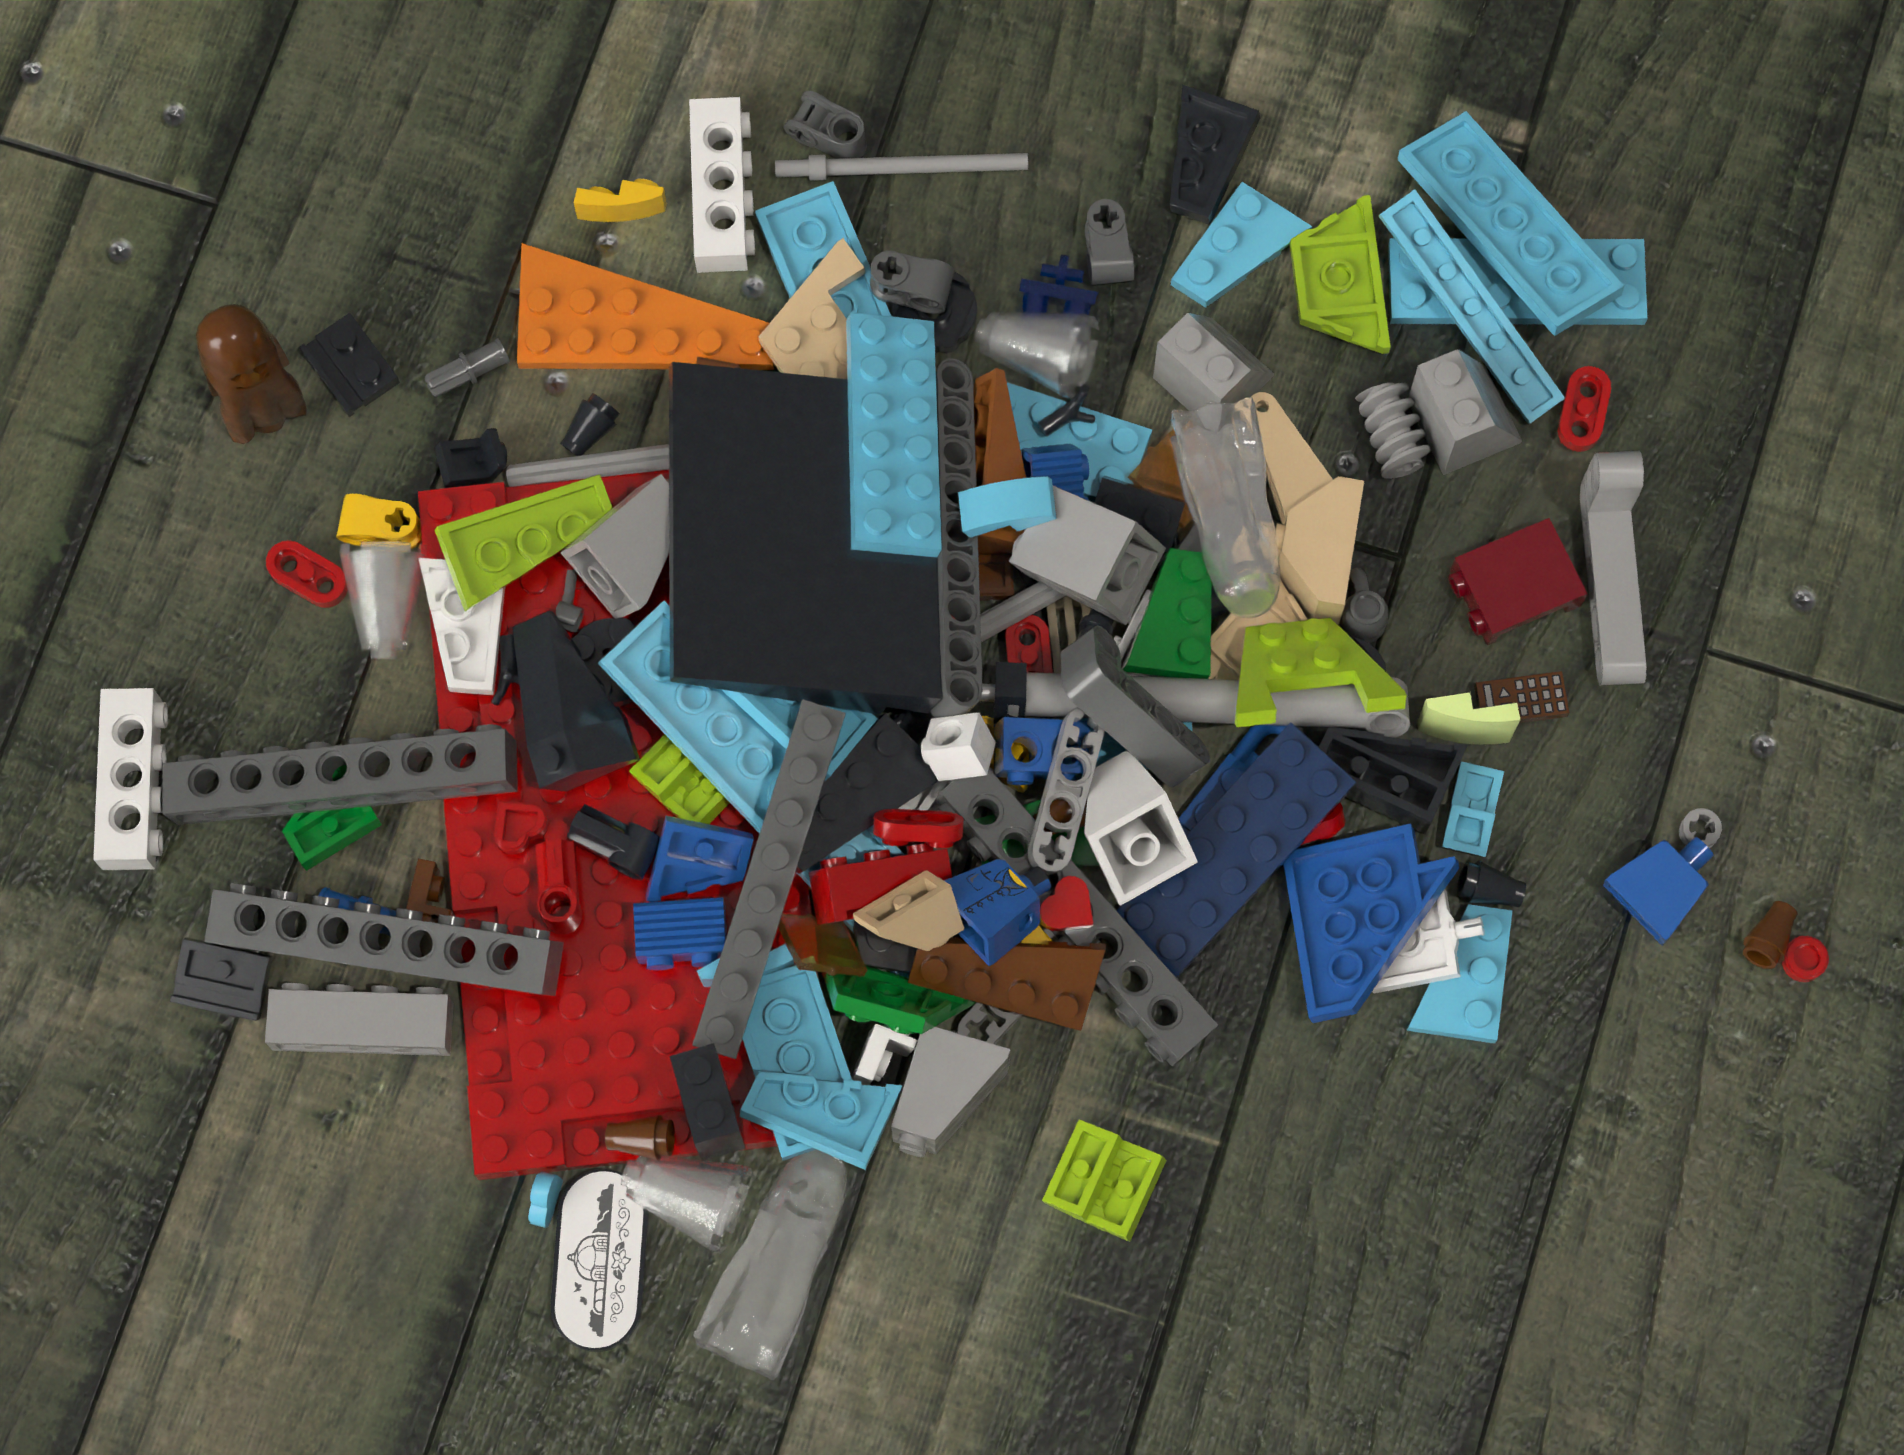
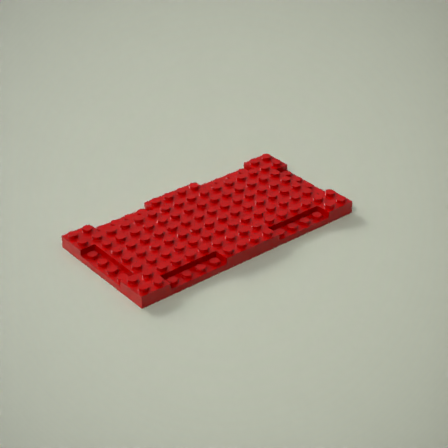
M669 470L601 477L612 508L636 488L660 474L665 479H669ZM583 479L506 487L504 482L418 491L423 558L445 560L435 533L437 526ZM560 552L505 586L500 637L508 634L513 635L512 627L547 611H552L556 615V607L562 601V596L564 595L567 570H574ZM669 555L647 604L641 609L622 617L632 621L635 626L662 601H665L670 606ZM577 574L573 605L584 608V615L577 632L566 630L571 638L594 621L606 618L615 619ZM430 611L439 729L458 730L459 733L475 732L476 727L480 725L493 724L506 729L517 741L518 792L443 799L453 913L455 917L466 918L464 926L466 928L480 930L481 921L506 924L508 925L507 934L518 936L523 935L524 927L550 931L544 924L537 907L539 886L536 844L552 839L568 841L567 835L571 823L584 804L626 825L632 822L645 827L659 837L661 836L665 816H676L631 775L629 770L638 761L569 791L539 788L527 748L519 684L515 682L510 684L499 705H494L491 702L496 693L500 678V641L494 695L450 692ZM635 702L620 706V709L628 719L637 752L641 759L664 733ZM476 752L466 754L461 760L460 768H467L472 765L476 758ZM498 800L540 805L545 810L549 820V826L545 834L538 839L530 840L527 848L519 854L510 855L501 851L494 836ZM731 803L720 812L710 825L753 833L754 841L744 880L727 885L713 884L707 887L706 890L690 894L686 890L662 896L661 901H657L723 897L726 907L727 934L759 837V833ZM576 845L579 903L583 915L580 925L573 932L567 934L550 932L549 940L564 942L556 996L460 982L469 1079L467 1090L474 1175L478 1180L538 1174L541 1171L548 1173L654 1161V1159L630 1153L607 1150L605 1132L608 1123H620L661 1115L663 1120H672L675 1128L673 1153L671 1156H662L660 1160L699 1155L694 1144L670 1056L699 1048L692 1046L711 987L703 986L697 970L703 967L692 966V960L674 961V967L667 970L647 969V964L638 963L635 952L633 904L649 903L646 900V892L655 857L643 880L640 881L619 872L607 863V859ZM795 873L771 951L786 944L795 965L812 960L818 978L809 886ZM565 901L557 902L551 907L549 915L554 917L563 916L569 911L571 904ZM471 939L467 940L462 947L461 953L465 962L471 961L475 955L476 948ZM513 945L504 954V963L508 969L513 968L518 961V952ZM742 1039L736 1059L718 1054L746 1148L742 1150L777 1147L773 1130L740 1117V1109L755 1080Z

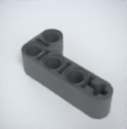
M1098 625L1093 627L1061 651L1062 685L1070 700L1169 787L1174 788L1210 762L1209 753L1199 737L1121 668L1119 647L1104 628Z

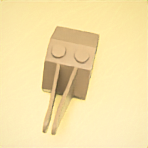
M1266 392L1255 393L1248 401L1246 417L1249 421L1281 520V524H1276L1270 558L1273 563H1277V575L1288 593L1293 594L1307 619L1331 618L1339 625L1346 601L1364 480L1340 476L1333 480L1277 400ZM1262 407L1265 408L1267 411L1259 412L1257 408Z

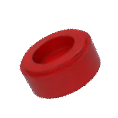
M1799 936L1788 944L1782 967L1786 974L1796 981H1814L1824 973L1828 966V951L1820 940L1811 936Z

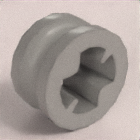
M1697 808L1690 811L1679 827V837L1682 843L1686 846L1694 838L1696 831L1691 833L1689 827H1693L1698 820H1702L1707 823L1704 827L1705 829L1711 828V833H1707L1702 841L1711 848L1720 838L1722 832V824L1719 817L1713 811L1705 808Z

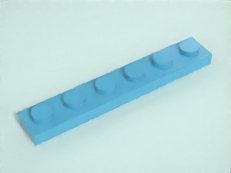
M1414 189L1382 212L1379 218L1528 424L1532 423L1564 400L1565 397L1417 191Z

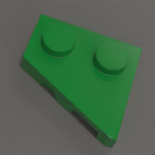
M347 765L340 766L335 770L332 781L340 780L345 775ZM368 806L295 813L282 832L300 864L307 871L382 824L373 808Z

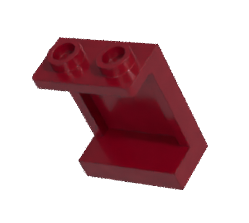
M1550 518L1455 557L1451 567V574L1448 575L1454 594L1457 598L1463 597L1470 610L1467 613V618L1472 631L1477 637L1482 635L1487 645L1495 643L1498 636L1562 608L1567 613L1581 607L1587 596V592Z

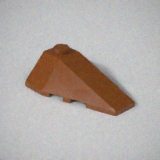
M996 368L976 378L973 388L976 487L1026 478L1005 372ZM1009 525L978 535V554L1011 553L1014 542L1019 535L1024 533L1025 529L1016 531Z

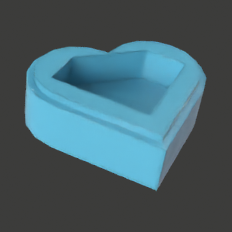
M543 1171L536 1175L530 1195L531 1206L528 1215L530 1224L544 1228L549 1226L563 1183V1179L558 1175Z

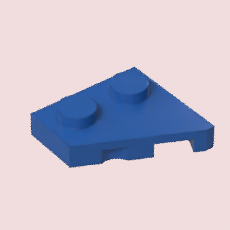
M665 816L646 892V900L657 902L661 901L662 896L686 890L690 894L706 890L707 887L713 884L727 885L743 881L754 841L753 833Z

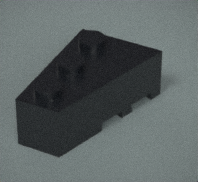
M1328 727L1319 748L1357 782L1356 786L1345 797L1404 825L1411 823L1415 830L1426 835L1468 745L1458 743L1447 745L1426 742V739L1420 738L1409 740L1386 737L1381 733Z

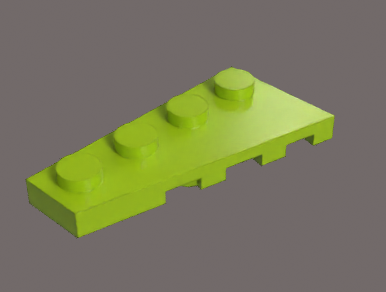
M600 474L437 526L435 533L465 612L568 547L613 509Z

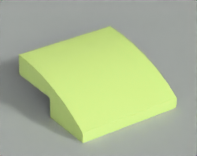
M1470 693L1426 699L1417 720V727L1420 732L1446 741L1476 745L1501 744L1510 742L1520 722V715L1517 703L1473 709Z

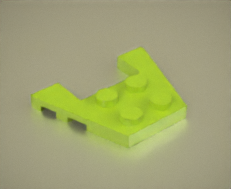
M1312 618L1304 621L1248 626L1245 629L1235 725L1236 727L1276 723L1277 709L1270 693L1354 684L1366 713L1405 709L1407 694L1331 618Z

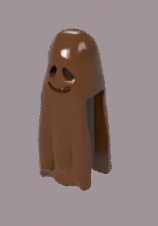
M238 304L224 305L207 313L199 323L196 332L198 352L210 392L213 397L219 395L221 399L220 413L233 442L248 443L254 438L255 432L273 433L283 427L287 418L306 416L307 408L297 380L284 368L290 364L280 343L270 333L263 320L247 307Z

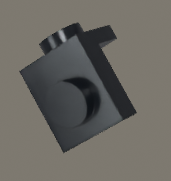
M496 428L486 429L480 438L441 441L435 447L445 488L493 483L507 464V449L505 444L500 442Z

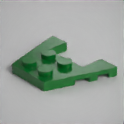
M824 936L820 937L816 955L833 1009L845 1013V1016L857 1022H869L872 1020L888 1025L891 1030L901 1034H913L914 1032L923 1034L977 1003L908 983L909 978L856 964V945Z

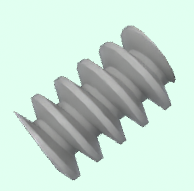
M1384 383L1364 390L1355 398L1358 402H1362L1359 405V412L1363 417L1367 418L1364 424L1365 429L1369 433H1373L1370 436V443L1374 448L1378 449L1375 458L1377 462L1384 464L1381 468V475L1384 478L1392 479L1414 473L1424 466L1421 458L1431 451L1429 445H1416L1417 441L1425 437V431L1422 429L1411 430L1410 428L1419 422V415L1405 414V411L1415 404L1412 398L1400 399L1399 397L1408 391L1409 386L1407 383Z

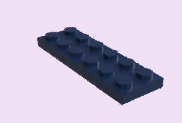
M1290 722L1186 835L1198 862L1122 904L1117 912L1170 972L1178 978L1356 786L1357 782Z

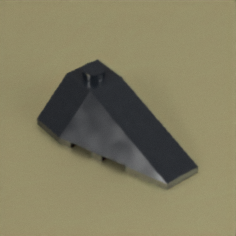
M547 611L512 627L527 748L539 788L569 791L640 760L627 717L620 707L614 706L603 690L604 684L597 675L592 674L580 657L581 651L552 611Z

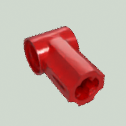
M563 839L545 840L541 844H536L539 886L538 911L544 924L550 931L556 934L571 933L578 928L583 915L579 903L576 844L574 841ZM565 901L571 904L569 911L565 915L560 917L549 915V911L555 903Z

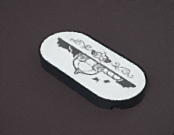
M593 1170L579 1176L566 1188L558 1206L551 1315L557 1330L568 1342L581 1350L589 1352L608 1351L622 1344L638 1327L643 1310L649 1226L648 1204L640 1187L625 1174L614 1170Z

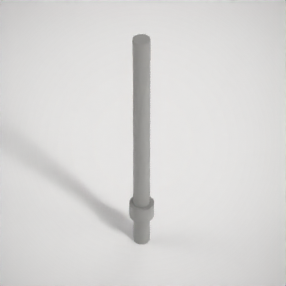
M1028 153L826 159V155H809V159L775 160L776 177L809 176V181L826 180V176L1028 170Z

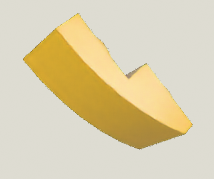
M636 179L634 182L622 180L619 195H615L612 191L603 187L594 186L590 187L589 190L577 188L574 199L577 219L596 222L638 220L665 212L667 205L664 187H659L657 183L647 179Z

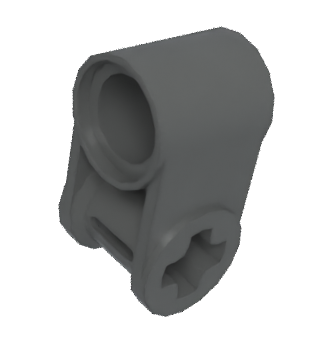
M805 91L801 97L803 103L793 120H787L784 125L785 132L795 141L818 149L836 159L861 158L867 149L864 122L861 117L855 112L831 102L819 93ZM846 132L856 134L849 141L838 139L841 134Z
M1098 200L1090 206L1087 212V222L1084 231L1090 284L1099 285L1133 281L1134 261L1131 244L1128 240L1124 210L1114 200ZM1105 219L1107 225L1111 226V228L1104 229L1102 222H1098V220Z
M887 250L875 256L871 263L870 289L872 294L883 302L911 307L924 313L940 314L945 310L955 271L952 266L937 259H924ZM887 273L894 274L891 280L885 279Z

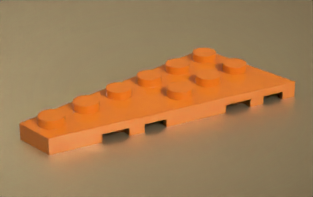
M522 243L517 349L519 369H669L672 362L696 364L697 357L740 364V369L774 370L773 361L759 343V336L769 325V322Z

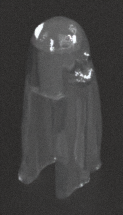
M1248 397L1236 403H1217L1212 401L1192 411L1173 410L1171 412V423L1176 435L1171 437V445L1184 500L1199 533L1203 562L1207 568L1215 593L1222 604L1233 615L1240 618L1259 617L1267 613L1277 600L1280 589V563L1276 530L1267 502L1266 462L1255 401L1252 397Z
M814 1150L793 1157L787 1162L762 1201L747 1239L724 1270L707 1304L700 1323L693 1334V1337L697 1339V1347L709 1350L735 1365L757 1372L772 1381L778 1378L803 1317L815 1270L833 1238L847 1193V1171L842 1160L822 1151Z

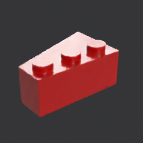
M924 843L907 846L908 855L891 857L890 849L864 853V862L852 864L847 863L846 856L821 860V869L808 872L817 925L854 919L853 913L926 870L943 881L952 878L948 849L934 851L933 847Z

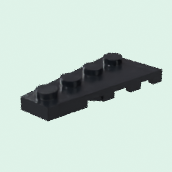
M886 713L877 719L833 774L825 780L796 872L798 874L804 872L874 825V814L877 811L898 809L938 782L930 765L926 764L922 758L921 747Z

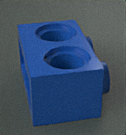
M1003 717L994 725V740L996 742L994 748V775L1007 778V784L1031 785L1034 783V779H1047L1063 720ZM1082 720L1073 722V726L1078 727L1080 732L1077 742L1073 745L1067 743V748H1080L1083 737L1090 732L1087 721ZM1012 743H1021L1028 749V762L1023 763L1014 758L1011 751ZM1081 748L1082 750L1089 753V748ZM1072 757L1071 764L1061 763V771L1065 778L1077 781L1083 775V766L1078 759Z

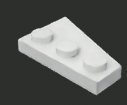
M418 558L449 691L494 695L505 587L465 612L446 560Z

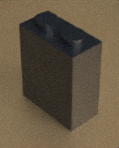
M712 1043L670 1056L694 1144L701 1160L705 1161L746 1149L715 1044Z

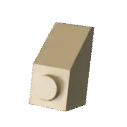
M927 870L853 913L857 923L877 936L925 951H930L933 948L944 945L949 938L964 930L951 885Z

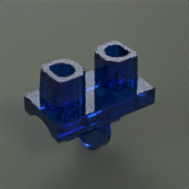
M1061 254L1059 266L1042 263L1040 276L1056 278L1055 284L1021 278L1019 289L1020 292L1024 293L1022 301L1024 317L1046 320L1049 299L1056 298L1066 300L1062 323L1085 327L1091 311V305L1096 306L1098 293L1096 291L1065 286L1066 280L1082 283L1084 270L1068 268L1070 255Z

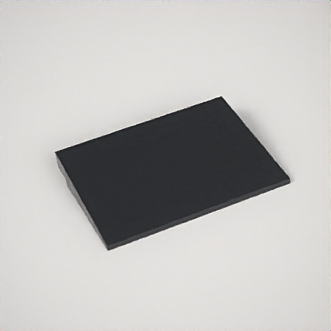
M672 362L669 366L670 682L798 702L806 700L819 705L881 714L886 707L929 713L942 699L937 558L851 550L848 380Z

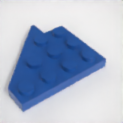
M1411 823L1297 849L1283 863L1308 1016L1312 1023L1357 1014L1459 869V863L1455 856L1420 864L1415 831Z

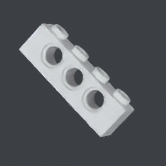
M740 97L689 99L693 235L697 273L748 270L747 256L755 255L754 230H746V216H754L753 191L745 190L744 177H752L751 151H743V138L751 137L750 112H742ZM718 141H728L731 143V146L725 150H715L712 148V145ZM723 179L733 183L724 190L713 187L715 182ZM720 219H730L734 222L727 229H718L714 226Z
M154 688L101 689L94 861L102 870L156 869V856H162L163 833L161 829H157L158 813H162L163 787H159V771H163V763L167 761L166 747L164 744H160L161 728H167L168 707L166 702H162ZM131 730H144L143 737L138 743L133 745L125 744V737ZM132 771L142 772V778L137 785L123 787V780L128 773ZM132 813L140 814V822L134 829H121L122 821L127 815Z

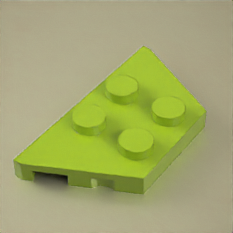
M1364 195L1357 199L1355 205L1338 215L1335 212L1323 219L1318 227L1307 229L1290 240L1289 246L1299 324L1378 353L1388 354L1391 347L1370 195Z

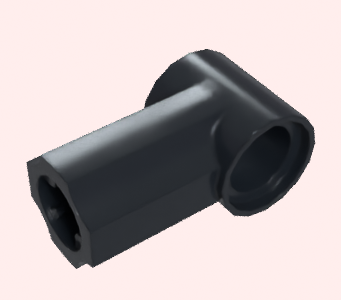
M586 804L575 815L567 835L568 841H574L576 845L607 859V863L610 866L640 881L643 880L656 856L660 840L658 835L645 827L632 822L626 825Z

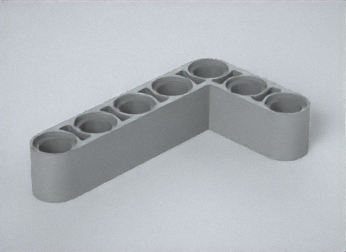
M1640 450L1595 453L1580 486V507L1597 680L1600 686L1645 683L1646 655L1631 513L1642 490L1644 481L1643 458Z

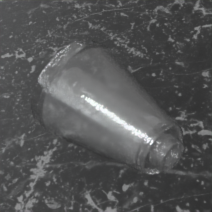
M991 312L986 319L982 318L979 321L975 333V342L979 344L982 354L1060 396L1072 399L1077 394L1073 391L1076 385L1082 386V384H1086L1092 371L1098 341L1091 339V328L1098 329V322L1095 316L1080 313Z
M361 542V549L350 552V543L340 545V558L361 649L363 651H371V659H397V651H405L423 576L418 558H427V546L420 544L417 552H412L411 543Z
M639 1156L636 1161H628L621 1178V1185L627 1187V1198L710 1251L722 1254L728 1245L721 1243L720 1240L724 1232L734 1233L748 1194L749 1185L741 1183L742 1177L752 1176V1170L747 1166L666 1156H662L658 1161Z

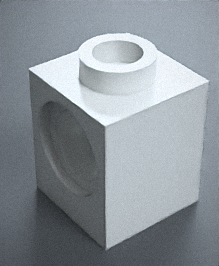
M979 712L933 718L930 720L926 737L921 742V754L924 762L930 765L938 781L985 776L988 774L996 742Z

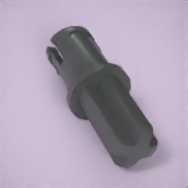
M496 338L493 342L466 355L463 352L459 353L458 359L426 374L424 378L431 394L434 397H438L469 381L473 384L476 383L477 377L503 364L510 363V360L499 338Z

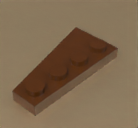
M951 937L947 943L930 951L917 948L908 983L1081 1031L1104 957L1106 944L1090 943V946L1068 945V942L1049 941L1048 944H1026L1020 941L996 963L988 966L963 938Z

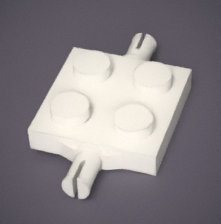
M1444 889L1372 992H1385L1461 977L1457 957L1459 939L1485 935L1481 916L1455 922L1450 914L1447 891Z

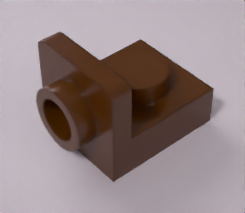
M418 858L406 909L423 912L422 921L438 923L439 914L455 917L450 909L432 906L433 902L439 903L441 900L445 877L439 876L440 870L436 862Z

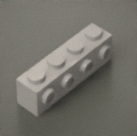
M284 983L282 984V990L269 989L265 1043L272 1051L450 1056L454 1003L448 994H442L443 990L440 988L418 987L414 994L398 993V988L379 985L372 986L371 992H353L354 987L330 984L327 985L326 991L309 990V986L306 984Z

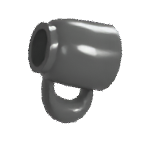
M1356 567L1350 571L1349 588L1351 596L1345 601L1339 626L1353 640L1355 637L1372 643L1383 635L1388 623V607L1385 600L1378 593L1369 590L1365 571Z

